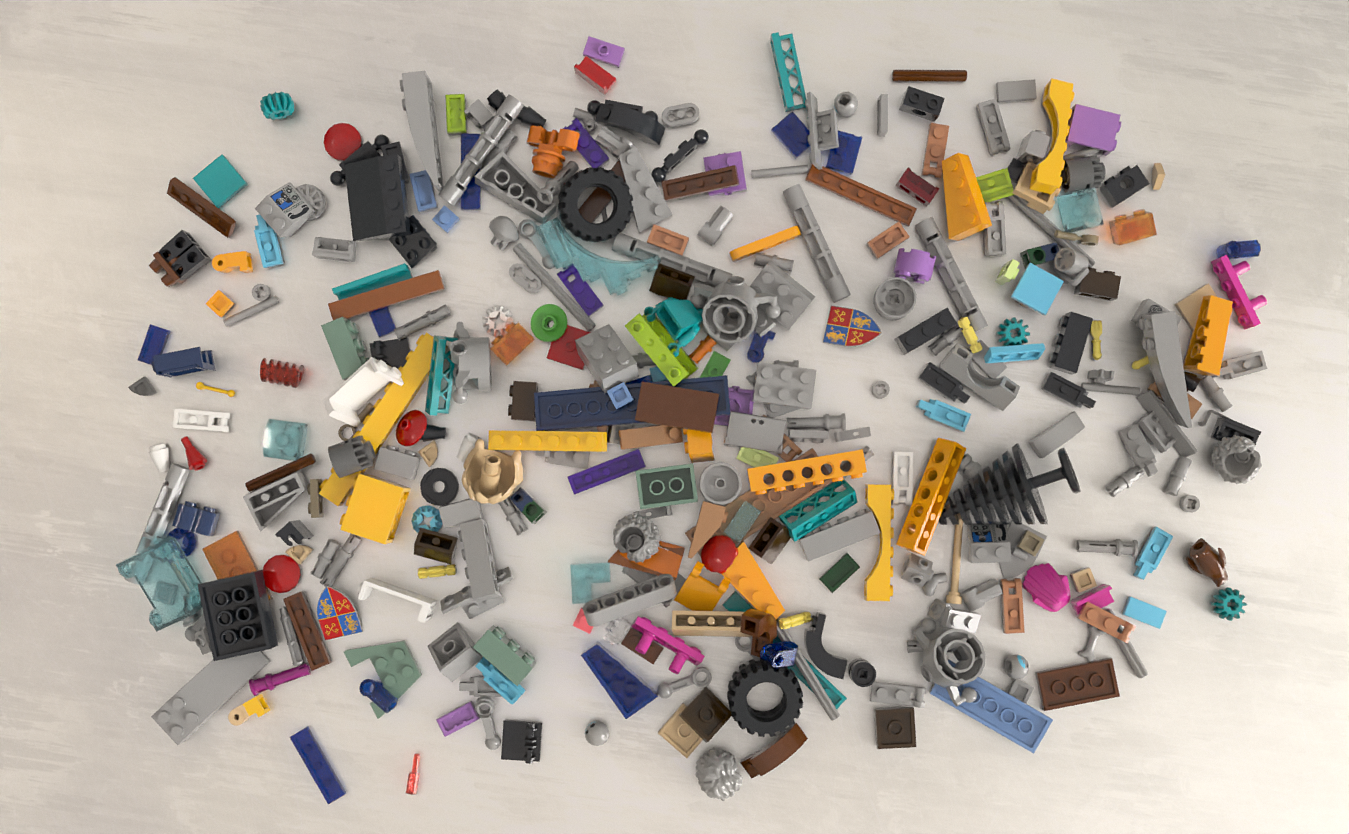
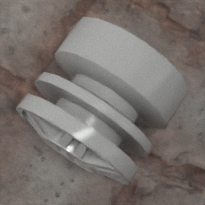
M892 277L879 285L874 294L873 304L881 317L887 320H898L904 318L913 310L916 303V292L909 281L899 277ZM897 296V302L899 303L891 304V298L889 297Z

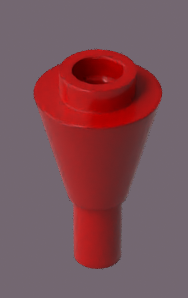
M188 436L183 437L181 442L186 449L189 469L195 471L203 469L206 466L207 459L192 445Z

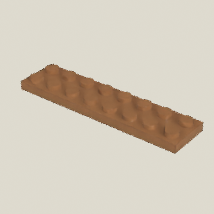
M811 448L793 461L819 456ZM823 464L821 466V472L824 475L830 474L825 465ZM804 467L801 472L802 476L810 478L812 470L809 467ZM786 470L783 472L782 478L789 482L792 480L793 474L791 471ZM771 475L763 481L765 484L771 485L774 482V477ZM825 479L824 484L818 485L807 482L805 487L795 489L793 485L786 486V490L777 492L774 491V488L766 489L767 493L755 495V491L751 492V490H748L724 506L726 507L725 511L728 512L726 522L721 523L720 528L711 538L724 535L729 537L736 546L763 528L770 517L773 519L778 518L781 514L832 482V479ZM696 526L685 532L690 542H692ZM703 547L698 551L700 557Z

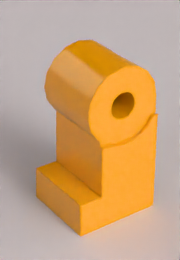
M247 251L219 254L212 260L213 268L222 273H229L234 269H240L244 273L253 272L251 253Z

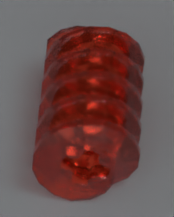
M263 358L260 365V379L262 382L269 381L272 384L276 382L277 385L284 384L287 387L291 385L293 388L299 386L304 374V365H301L298 370L295 363L291 368H289V362H286L284 367H282V362L279 360L274 365L273 359L267 364V359Z

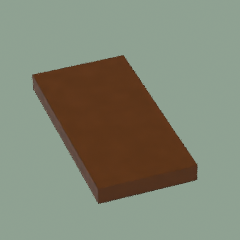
M642 382L635 421L713 433L719 394Z
M1112 658L1035 672L1043 711L1120 697Z

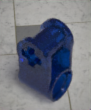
M791 641L766 644L760 651V657L764 661H769L774 668L794 666L798 645Z

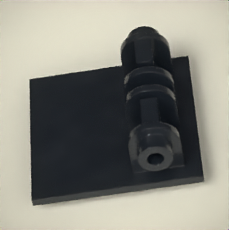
M412 215L409 218L411 235L390 237L389 241L408 265L414 268L430 251L433 252L438 247L436 246L437 243L430 237V234L419 223V220Z
M403 338L400 341L399 339L369 343L371 357L379 361L382 360L387 365L397 369L400 366L404 367L407 360L405 359L410 352L408 338Z
M504 720L501 760L525 761L527 764H532L533 761L540 762L542 723Z

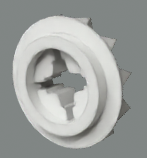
M493 306L484 314L483 326L489 334L503 336L511 330L513 316L505 307ZM500 313V319L506 323H499L496 327L495 322L490 320V318H497Z

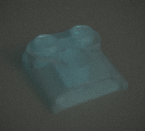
M1095 187L1056 197L1064 232L1073 233L1104 225Z
M269 419L264 434L263 456L292 461L302 458L308 424Z

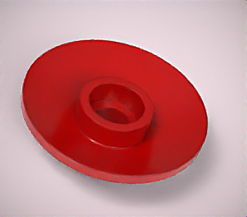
M412 410L401 418L396 428V439L399 444L412 446L421 439L427 426V419L423 412Z

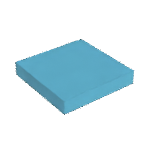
M1029 263L1011 298L1042 315H1046L1064 281Z

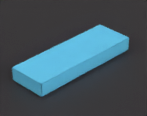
M1044 343L990 347L984 356L985 363L1038 360L1046 348Z

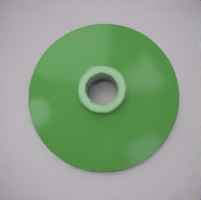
M545 304L539 307L532 315L531 330L539 340L553 342L565 333L567 316L559 306ZM553 321L554 325L549 327V323Z

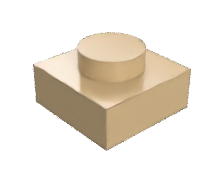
M1089 567L1070 574L1078 593L1097 586Z

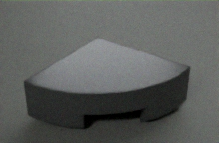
M142 377L128 387L133 393L142 396H150L157 393L147 377Z

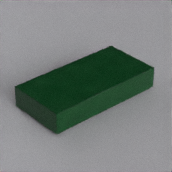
M845 553L819 580L833 593L860 566L848 553Z

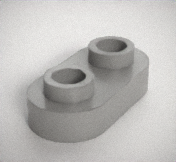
M693 103L667 107L662 112V122L667 127L691 124L699 118V108ZM690 111L693 113V116L688 117L686 113ZM673 115L675 119L670 121L668 116Z

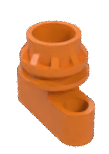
M530 126L526 143L538 148L533 149L532 152L535 155L532 156L531 160L533 164L532 172L542 177L554 179L563 168L562 162H565L566 159L561 155L562 151L576 152L580 134L568 129H560L558 133L557 130L547 131L542 126Z

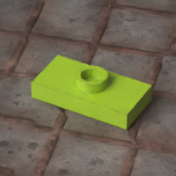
M465 94L445 95L447 133H467L466 114L464 112L466 110Z

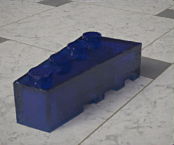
M597 641L582 652V658L625 719H628L658 697V692L600 642Z

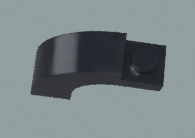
M601 103L595 119L598 124L625 130L637 136L643 142L660 145L665 131V127L655 119L618 104L608 105Z
M817 612L816 616H812L810 624L813 630L805 629L804 644L807 654L822 672L835 678L844 679L848 660L825 651L821 637L826 614Z

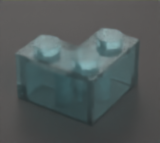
M610 562L572 563L570 565L572 604H581L593 600L592 583L611 582Z

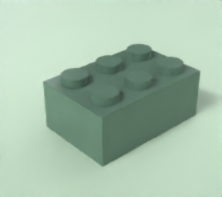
M341 317L323 324L321 327L342 380L346 381L369 360V357L366 358L364 354L366 350L365 345L357 336L359 330L356 323Z
M693 463L635 471L640 509L698 502Z
M493 625L473 648L518 686L536 665L535 657L528 651L524 653L520 649L521 645L516 640L508 639L505 636L506 632L501 627Z

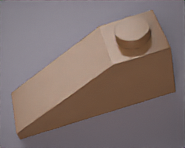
M658 425L619 430L621 450L683 442L682 430L677 427Z
M706 501L702 502L688 558L692 559L720 528L721 523L726 522L728 512L725 511L726 507Z

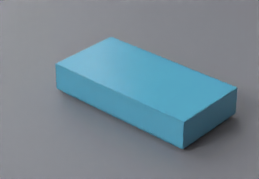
M1129 596L1122 614L1160 629L1167 611Z

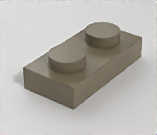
M310 479V483L307 485V492L310 495L311 501L308 503V513L311 514V518L324 517L323 496L319 494L322 479Z

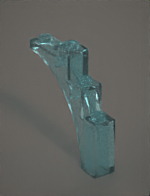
M558 217L536 227L556 269L563 267L565 270L575 264L583 282L589 280L591 283L602 277L610 295L616 293L618 296L628 291L627 287L631 285L628 278L632 281L640 277V272L647 270L649 273L657 269V264L661 262L659 255L636 261H616L600 257L578 244L564 229Z

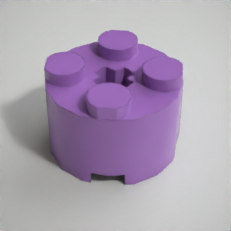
M904 248L898 250L894 268L895 277L905 280L906 278L913 279V282L917 284H924L931 280L936 256L930 257L929 252L911 249L910 252H904Z

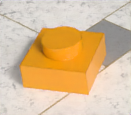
M220 290L206 303L219 317H223L235 304Z

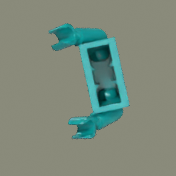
M669 297L656 304L655 308L646 307L644 315L647 316L648 322H652L656 319L655 314H657L673 340H678L677 343H670L668 345L669 350L676 349L672 354L677 357L679 355V348L685 347L700 331L699 326L703 321V309L696 310L690 300H679Z

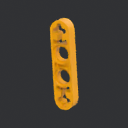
M793 226L734 249L729 254L732 262L795 239L801 236V232L798 226Z

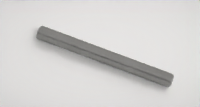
M1017 195L1007 197L1062 248L1068 247L1084 254L1088 258V267L1090 268L1095 264V261L1073 241L1055 238V231L1061 230L1042 213L1026 206L1027 200Z
M518 243L513 248V251L587 331H591L596 326L595 323L523 245Z
M777 618V635L832 721L837 719L840 714L787 629L779 628L778 621L780 619Z

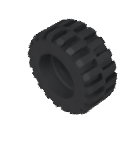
M602 167L586 168L570 177L562 187L558 203L559 216L561 221L564 222L565 228L572 232V235L591 242L606 241L617 236L626 228L627 223L630 222V215L633 212V196L629 193L630 188L628 184L623 182L624 179L620 175L614 174V171L610 169L605 170ZM600 187L610 194L613 200V211L604 222L591 223L580 215L578 199L585 189Z
M760 658L758 662L752 659L749 660V665L745 666V664H742L739 667L740 671L733 673V680L729 681L727 699L734 721L738 722V726L741 729L746 728L749 734L754 735L757 732L758 737H765V734H769L770 737L776 736L775 732L778 731L781 734L786 731L785 727H792L795 724L794 718H799L801 714L799 709L803 708V693L792 669H788L785 663L781 662L779 664L777 659L773 658L770 661ZM764 682L778 685L782 689L783 697L775 708L768 711H758L748 705L747 695L754 686Z

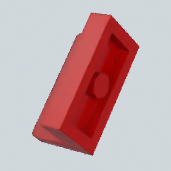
M587 56L579 65L575 64L574 66L577 75L604 95L607 94L617 81L614 76Z

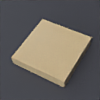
M1209 283L1174 304L1192 332L1195 329L1203 296L1212 295L1217 297Z
M682 703L658 731V734L684 757L688 758L703 739L679 716L686 708V705Z

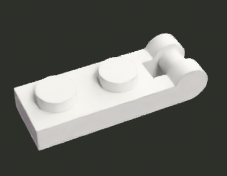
M175 409L173 428L229 432L227 423L228 419H230V413ZM215 418H220L219 426L214 425Z
M893 452L892 489H894V500H891L892 505H912L913 452ZM899 490H906L905 496H899Z

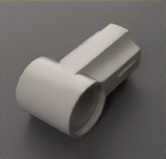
M603 126L594 140L608 149L618 160L619 155L635 147L632 142L624 137H619L605 126Z
M720 206L709 222L707 221L697 235L714 246L722 235L723 229L732 219L733 214L725 207Z
M992 579L978 587H971L961 593L969 611L979 609L985 605V602L1003 594L996 579Z

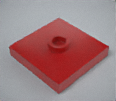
M567 325L565 333L558 340L551 343L547 359L583 370L585 364L578 355L575 340L591 332Z

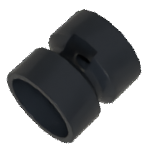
M859 658L849 664L848 675L857 686L868 687L876 679V670L867 660Z

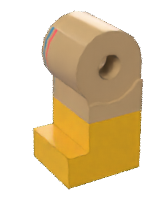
M260 694L230 711L228 719L232 725L238 726L246 722L254 713L260 717L269 712L270 708L263 695Z

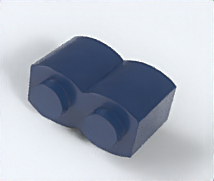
M185 501V504L179 503L172 526L206 536H214L220 514L215 512V508L204 506V509L197 507V503Z

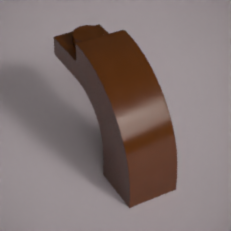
M748 609L742 614L740 632L752 636L751 655L769 660L772 657L773 640L777 637L776 619L772 614L756 609Z
M795 723L792 727H787L784 733H780L766 747L744 758L740 763L751 779L758 775L763 776L792 756L808 738L799 725Z

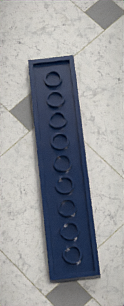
M727 375L682 379L677 385L673 386L719 394L716 416L731 415ZM670 381L647 382L673 386ZM641 383L625 384L633 401L618 409L615 408L608 393H604L601 387L534 393L536 431L645 423L635 421Z

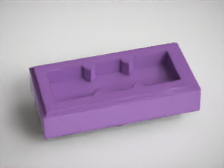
M589 36L583 56L619 68L625 48Z
M472 701L437 718L436 721L444 737L480 719V716L476 712Z

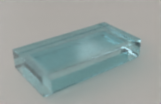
M744 501L724 530V533L740 543L761 511L747 501Z

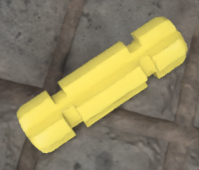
M968 317L959 319L957 323L963 329L961 331L967 344L971 345L969 346L971 352L977 353L981 351L982 345L980 342H977L978 337L973 327L969 325L971 323Z
M454 564L447 565L446 567L443 565L428 567V569L426 567L418 569V577L420 579L427 578L428 576L431 578L446 576V574L448 576L456 574V566Z
M803 612L782 618L778 621L779 628L788 629L808 623L812 620L811 613Z

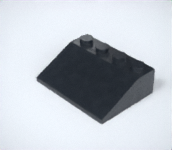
M398 154L345 164L353 241L411 235L402 158Z
M262 570L197 584L214 661L264 651L278 646Z

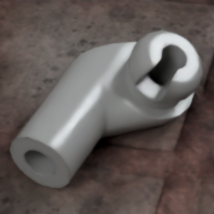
M575 108L573 117L581 119L587 131L595 130L596 121L594 116L587 111Z
M946 573L935 574L930 581H926L923 586L926 596L934 595L937 584L947 582Z

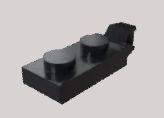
M931 362L928 363L919 376L921 381L949 400L955 402L958 399L965 404L971 397L962 391L964 389L961 385L962 383Z
M1053 372L1049 373L1041 388L1078 408H1081L1083 405L1090 409L1096 403L1095 400L1087 397L1088 392L1086 389Z

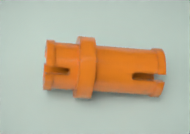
M709 335L704 340H701L699 342L700 345L689 355L697 364L717 344Z

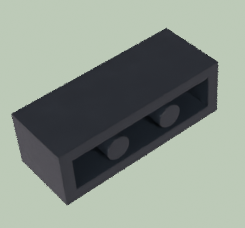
M947 307L894 340L903 355L955 326L957 322Z
M1069 312L1062 316L1060 321L1062 328L1054 341L1056 348L1049 357L1051 369L1071 375L1077 373L1093 318L1074 312Z

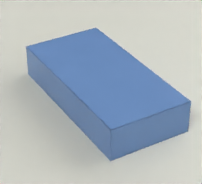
M427 171L409 174L418 211L422 212L438 208L432 181Z

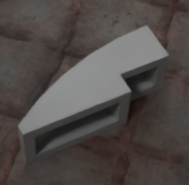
M1074 411L1043 431L1042 434L1031 440L1029 444L1039 458H1044L1073 438L1085 426Z

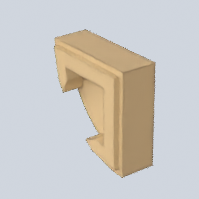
M1154 163L1152 188L1153 190H1160L1165 172L1161 163Z
M432 441L418 451L428 467H431L438 457V447L435 441Z
M297 545L286 550V553L300 565L314 549L306 545Z

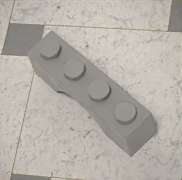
M956 343L945 356L940 368L963 385L969 387L978 396L989 401L994 407L1004 411L1016 398L1020 386L1006 376L991 379L980 375L972 365L973 354Z

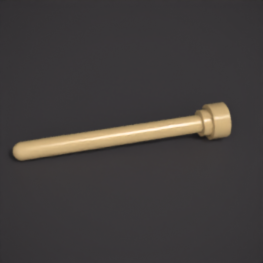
M960 513L957 514L959 525H955L951 592L946 595V603L962 604V596L958 592L963 521Z

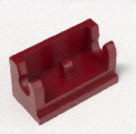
M909 167L895 185L926 207L940 189L912 172Z

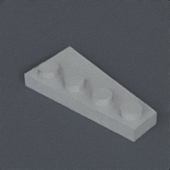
M636 146L619 155L625 182L630 188V195L633 196V213L638 232L640 233L672 215Z

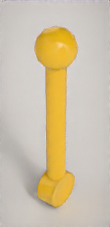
M202 382L196 384V388L199 390L207 389L227 394L229 397L235 395L234 390L227 391L204 385Z

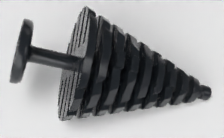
M1018 443L1012 447L1015 463L1008 450L1002 454L1006 472L997 458L992 462L995 477L989 466L982 470L985 484L979 473L973 477L975 491L969 481L963 484L967 501L964 500L959 488L953 494L956 501L955 505L950 496L947 497L945 508L942 510L938 520L940 525H947V517H949L953 525H959L957 515L959 513L964 524L972 525L969 510L978 525H984L985 523L983 513L990 525H997L995 511L1003 525L1010 524L1008 512L1015 524H1022L1020 511L1027 524H1035L1031 506L1039 523L1048 524L1043 502L1038 491L1039 487L1066 479L1073 493L1081 492L1065 448L1058 450V457L1061 463L1060 468L1033 477L1022 449Z

